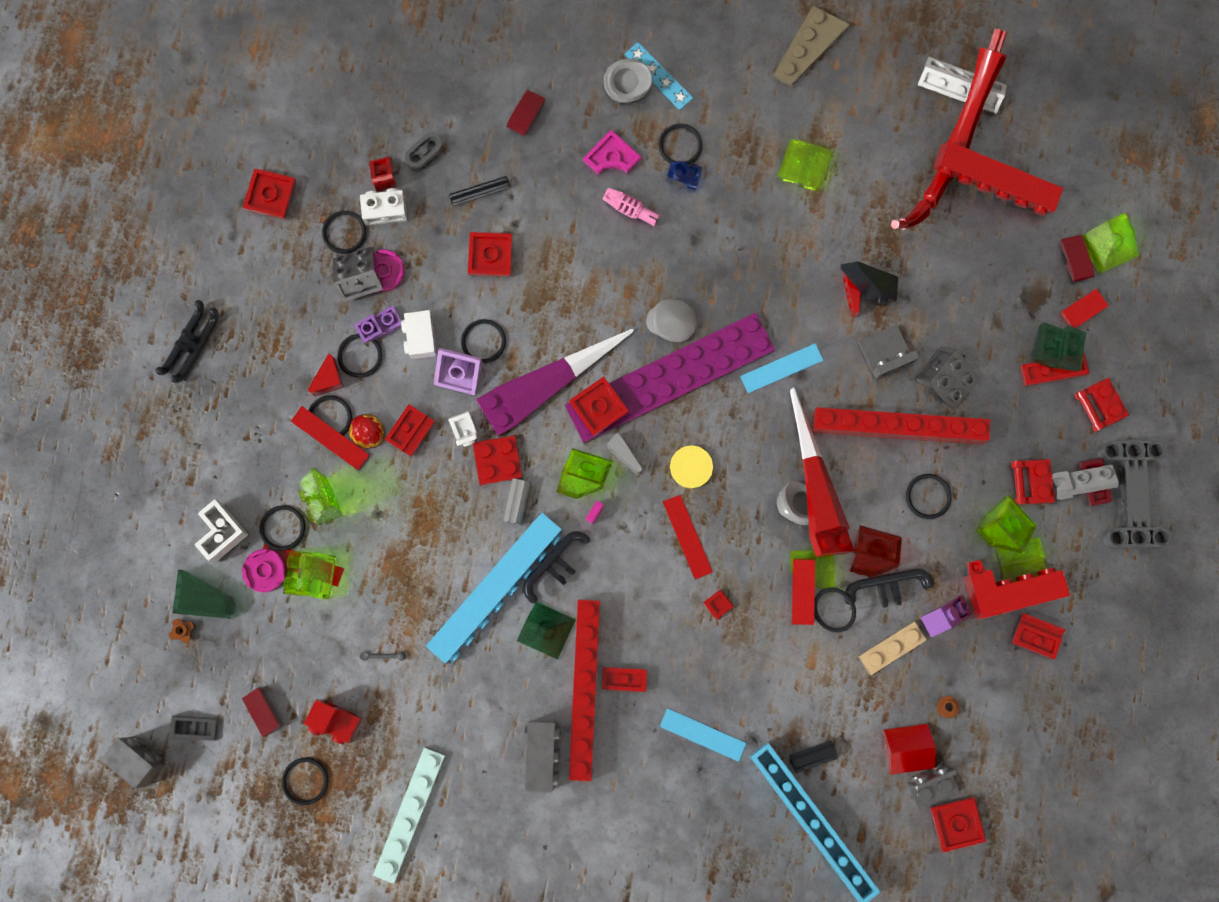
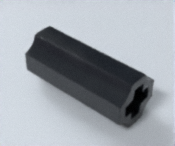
M832 740L789 755L795 773L838 759Z

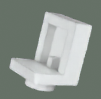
M469 410L448 419L456 437L457 446L463 444L465 447L475 443V439L478 438V432Z

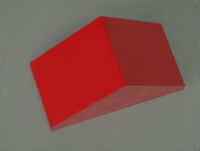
M390 156L369 161L371 180L377 192L397 188Z
M329 353L307 390L315 397L344 388L336 359Z

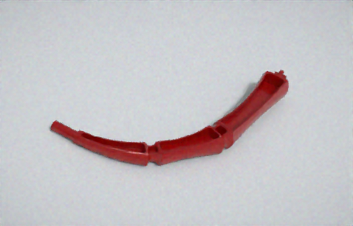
M995 29L989 48L980 47L967 100L948 141L970 149L984 104L1008 55L1000 53L1007 35L1006 31ZM937 170L932 183L923 194V200L919 201L907 216L899 220H893L891 227L904 230L923 222L930 216L931 209L936 208L946 187L954 177L942 176Z

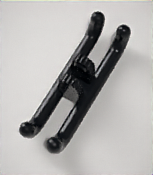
M201 300L195 301V311L185 329L183 328L179 339L176 340L175 346L165 363L155 370L157 375L163 376L171 370L182 350L189 353L179 372L170 377L172 383H180L186 377L217 324L219 312L216 308H211L209 310L210 318L199 338L192 333L204 312V304Z
M581 531L567 534L524 583L523 591L529 602H537L538 598L533 593L532 588L546 571L562 585L567 583L565 578L551 567L554 562L565 568L569 574L574 575L576 571L559 556L574 540H578L583 544L589 543L590 537Z
M910 569L857 580L850 583L845 592L849 594L855 603L857 590L877 586L882 608L888 607V598L885 584L890 585L895 604L901 605L898 581L918 579L923 589L932 588L934 582L927 571L923 569ZM844 597L845 603L850 605L848 600Z

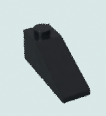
M859 261L841 264L840 269L867 300L875 302L877 306H887L888 303L897 301L898 276Z

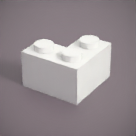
M214 499L198 513L211 531L194 545L208 561L216 563L249 534L223 503Z

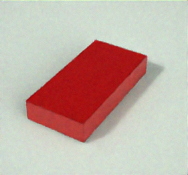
M1095 289L1060 312L1070 328L1074 330L1109 305L1099 291Z

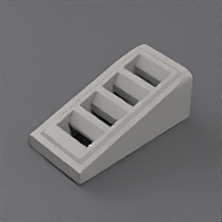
M617 432L607 443V449L636 475H640L642 473L641 465L621 434Z

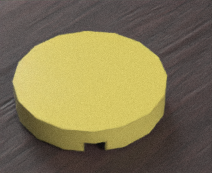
M693 445L682 447L676 451L671 459V476L676 483L684 488H699L707 483L712 475V459L707 451L701 447Z

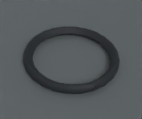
M682 123L666 128L662 132L658 143L662 157L668 163L676 166H686L693 163L700 156L703 146L698 131L692 126ZM685 128L696 136L698 150L691 159L678 162L670 159L665 154L663 140L666 134L673 129Z
M335 212L323 224V241L329 249L336 253L346 254L354 252L365 240V223L354 212ZM340 215L354 217L359 221L362 228L359 242L349 249L334 247L326 236L328 224L332 219Z
M476 320L470 323L462 334V349L466 355L473 356L466 347L467 333L478 324H490L499 331L502 338L499 351L490 358L482 359L483 363L492 362L505 349V333L492 320Z
M354 334L347 337L341 343L337 359L341 369L346 374L362 378L373 374L378 369L382 361V349L376 339L371 341L376 346L378 352L376 364L371 370L364 373L351 372L343 364L342 351L349 341L361 338L359 334Z
M332 395L323 396L314 401L308 410L311 413L320 402L325 400L338 401L345 407L348 415L347 424L339 432L341 435H344L352 421V412L347 402L342 398Z
M919 475L910 482L907 488V504L911 511L921 518H938L945 514L951 505L952 494L950 487L945 480L937 475ZM925 478L939 481L947 492L945 507L940 512L932 515L919 512L911 502L913 486L916 482Z
M286 505L273 507L261 519L259 527L260 536L263 542L274 550L284 551L294 548L304 536V518L293 507ZM278 510L293 512L299 518L301 524L298 538L287 546L272 544L264 533L266 519Z
M834 587L825 588L815 597L814 616L824 629L835 633L848 630L855 622L856 607L853 599L845 591ZM836 592L848 600L852 616L844 627H830L820 618L817 604L820 597L825 593Z
M312 758L294 760L286 767L282 775L284 794L291 802L298 805L316 803L324 796L328 787L327 771L320 762ZM302 762L316 765L321 770L324 778L321 792L315 798L308 801L294 798L286 786V778L293 766Z

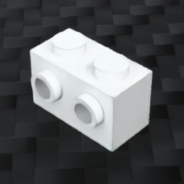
M391 188L387 189L386 192L368 191L360 195L362 219L365 225L407 221L406 202L402 190Z

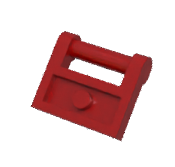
M1109 377L1074 394L1076 400L1081 402L1092 422L1094 433L1129 416ZM1091 394L1104 421L1101 422L1087 395Z
M1050 459L1011 462V469H1014L1017 496L1015 498V505L1055 502ZM1023 468H1027L1030 497H1025Z

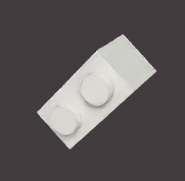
M430 310L404 313L405 320H401L403 333H406L407 341H404L405 354H409L411 359L437 356L433 319Z

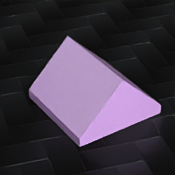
M439 348L434 385L475 396L484 366L482 359Z

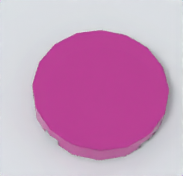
M380 249L375 251V270L383 285V290L378 292L394 290L401 284L404 278L405 268L403 262L396 253L390 250Z
M268 549L256 550L249 554L242 567V576L246 585L254 591L262 593L272 592L279 588L284 582L287 573L286 563L282 556Z

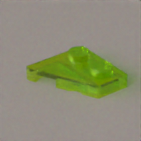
M789 551L790 574L793 575V558L815 559V586L821 589L835 588L834 555L816 557L814 551Z

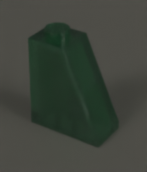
M178 569L173 614L231 619V615L235 612V602L232 596L191 572Z

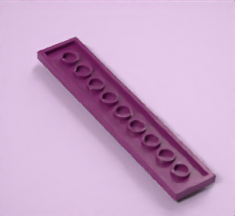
M755 312L610 382L609 384L626 406L629 413L593 437L569 403L565 404V408L583 444L774 352L775 348Z

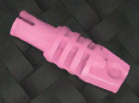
M608 188L604 194L603 200L615 208V210L632 219L639 218L655 226L660 214L644 207L643 202L611 188Z

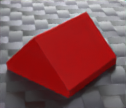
M928 724L883 730L890 775L935 768L936 746Z

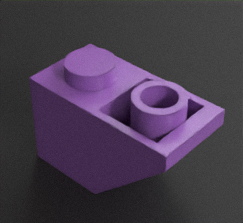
M960 595L922 616L921 620L930 636L933 637L954 627L972 614L968 604Z

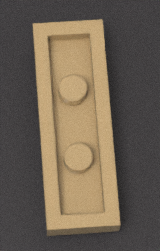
M914 621L858 657L869 675H872L925 642L926 638Z

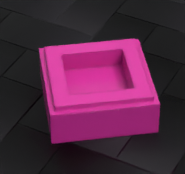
M599 501L595 502L585 518L586 522L594 525L604 509L602 503Z

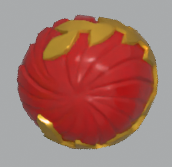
M362 414L356 416L351 421L349 435L355 444L368 449L377 447L383 441L384 427L375 415Z

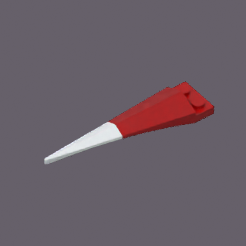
M793 387L790 390L801 445L807 493L809 537L815 556L849 554L854 551L848 533L850 529L797 392Z

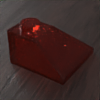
M860 525L851 556L849 571L858 575L873 577L898 568L900 565L902 537Z

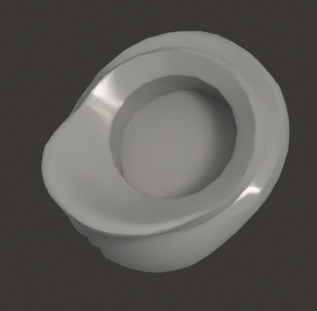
M637 59L616 61L608 67L604 75V87L607 94L613 100L620 103H630L643 98L648 93L652 84L650 69Z
M667 298L659 301L648 312L646 324L652 333L659 335L665 340L684 342L694 335L697 328V316L694 309L688 303L678 299Z
M790 480L779 492L777 508L781 515L788 520L800 525L809 526L806 484L798 480Z

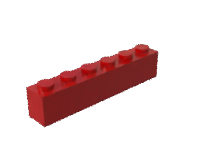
M950 141L941 145L933 167L942 176H953L958 178V182L962 184L975 185L979 191L985 193L990 191L995 193L999 199L1012 200L1016 206L1032 208L1034 213L1042 216L1056 211L1063 191V187Z

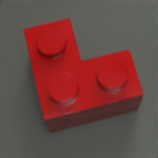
M316 699L304 725L309 727L307 731L317 736L328 733L333 736L331 740L344 745L345 742H352L363 718L325 699Z

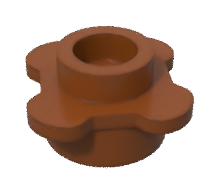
M174 619L172 631L169 633L170 639H179L183 643L189 642L194 624L190 621L182 622L181 619Z

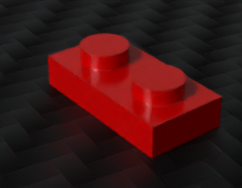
M603 667V690L646 692L647 670Z

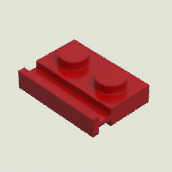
M408 404L384 440L412 458L435 424V421Z
M1022 613L1011 643L1055 660L1065 629Z

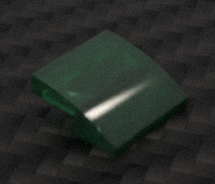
M1043 322L1039 326L1034 363L1062 370L1080 371L1087 332L1070 326L1062 329Z

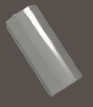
M512 479L503 519L504 522L522 525L531 485L530 482Z

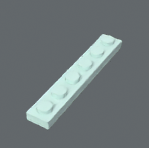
M424 747L373 876L393 884L395 883L446 755Z

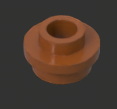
M944 696L939 699L937 711L942 717L953 718L958 714L960 707L954 697ZM947 703L952 705L951 711L945 709Z

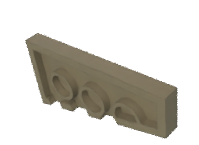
M813 5L773 77L792 86L822 56L823 52L848 29L850 24Z

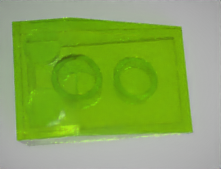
M311 468L300 481L301 490H298L301 500L308 505L309 509L306 512L311 522L314 521L317 525H322L343 516L328 477L317 468Z

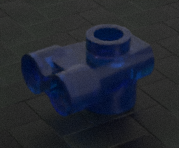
M683 161L670 162L666 177L685 184L686 188L695 191L702 167L695 164L688 166ZM675 170L680 171L681 176L678 175V174L675 172Z

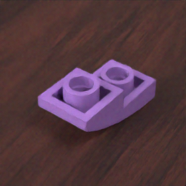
M392 305L375 316L371 314L354 324L362 341L368 343L400 328L401 318Z

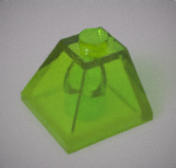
M1126 213L1116 216L1082 235L1090 258L1099 274L1138 256L1136 233Z
M572 448L562 470L557 493L579 499L602 490L613 461Z
M1006 495L982 517L976 531L990 546L1022 553L1037 525L1009 495Z

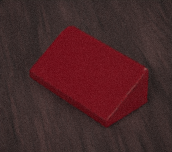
M258 687L242 698L262 737L282 727L262 687Z

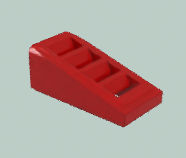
M843 273L842 278L851 317L856 318L860 312L861 292Z

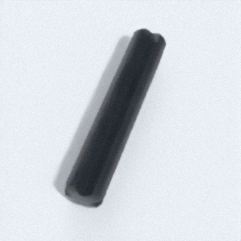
M503 176L450 193L449 198L452 205H457L510 187V182L507 176Z

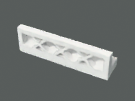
M928 57L918 85L966 102L974 73ZM994 82L984 104V110L997 113L1005 96L1007 85Z

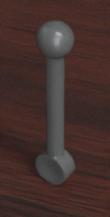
M362 652L359 657L363 661L379 658H398V660L402 661L406 655L404 652H399L398 654H368L367 652Z

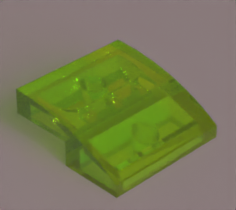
M790 139L777 178L781 181L799 184L800 188L820 191L833 152L807 142Z
M1039 537L996 546L1003 580L1011 579L1012 583L1017 582L1015 577L1033 573L1034 577L1038 576V571L1046 569L1044 563L1045 554Z

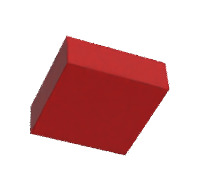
M721 589L703 602L716 620L734 607Z

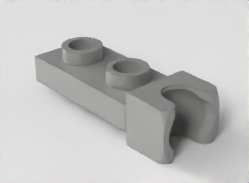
M1113 465L1070 473L1063 471L1052 475L1053 486L1057 487L1058 500L1073 498V495L1116 488L1119 483Z

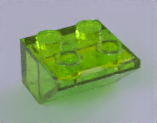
M290 551L287 559L286 578L283 582V594L329 600L336 556L316 552Z

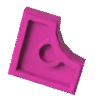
M610 130L583 158V162L597 174L612 168L622 170L628 174L642 159V156L613 130Z

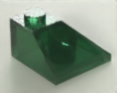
M536 602L523 625L517 641L558 660L576 619Z

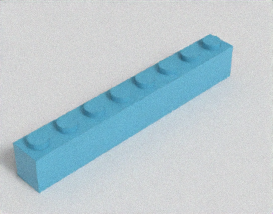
M541 513L429 641L426 647L445 664L449 662L454 663L461 655L459 650L464 645L468 647L476 638L474 633L478 628L482 630L490 622L488 617L493 611L497 613L505 604L503 602L504 598L508 594L512 596L519 588L517 583L522 578L526 580L534 571L531 567L536 561L539 563L543 561L548 554L546 550L551 544L555 546L561 540L562 536L560 534L562 529Z
M764 743L749 755L750 759L857 902H869L880 893L878 888L769 743Z

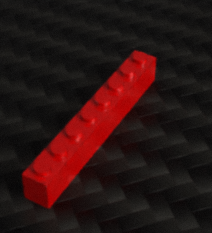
M816 407L812 416V433L984 445L990 441V419Z
M578 600L569 763V780L571 781L592 780L600 601Z

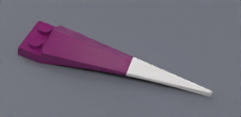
M634 329L625 331L499 385L477 398L476 403L497 437L518 426L568 383L631 335Z

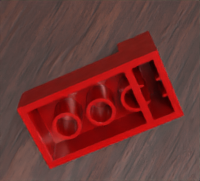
M981 560L967 563L968 576L963 577L975 620L1070 596L1063 570L1056 571L1055 567L1038 571V576L1034 577L1033 573L1015 577L1017 582L1012 583L1011 579L995 582L992 569L986 571Z

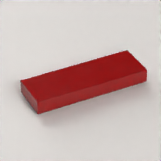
M1085 353L1027 363L1020 366L1025 386L1090 374Z
M793 558L792 624L814 625L815 559Z

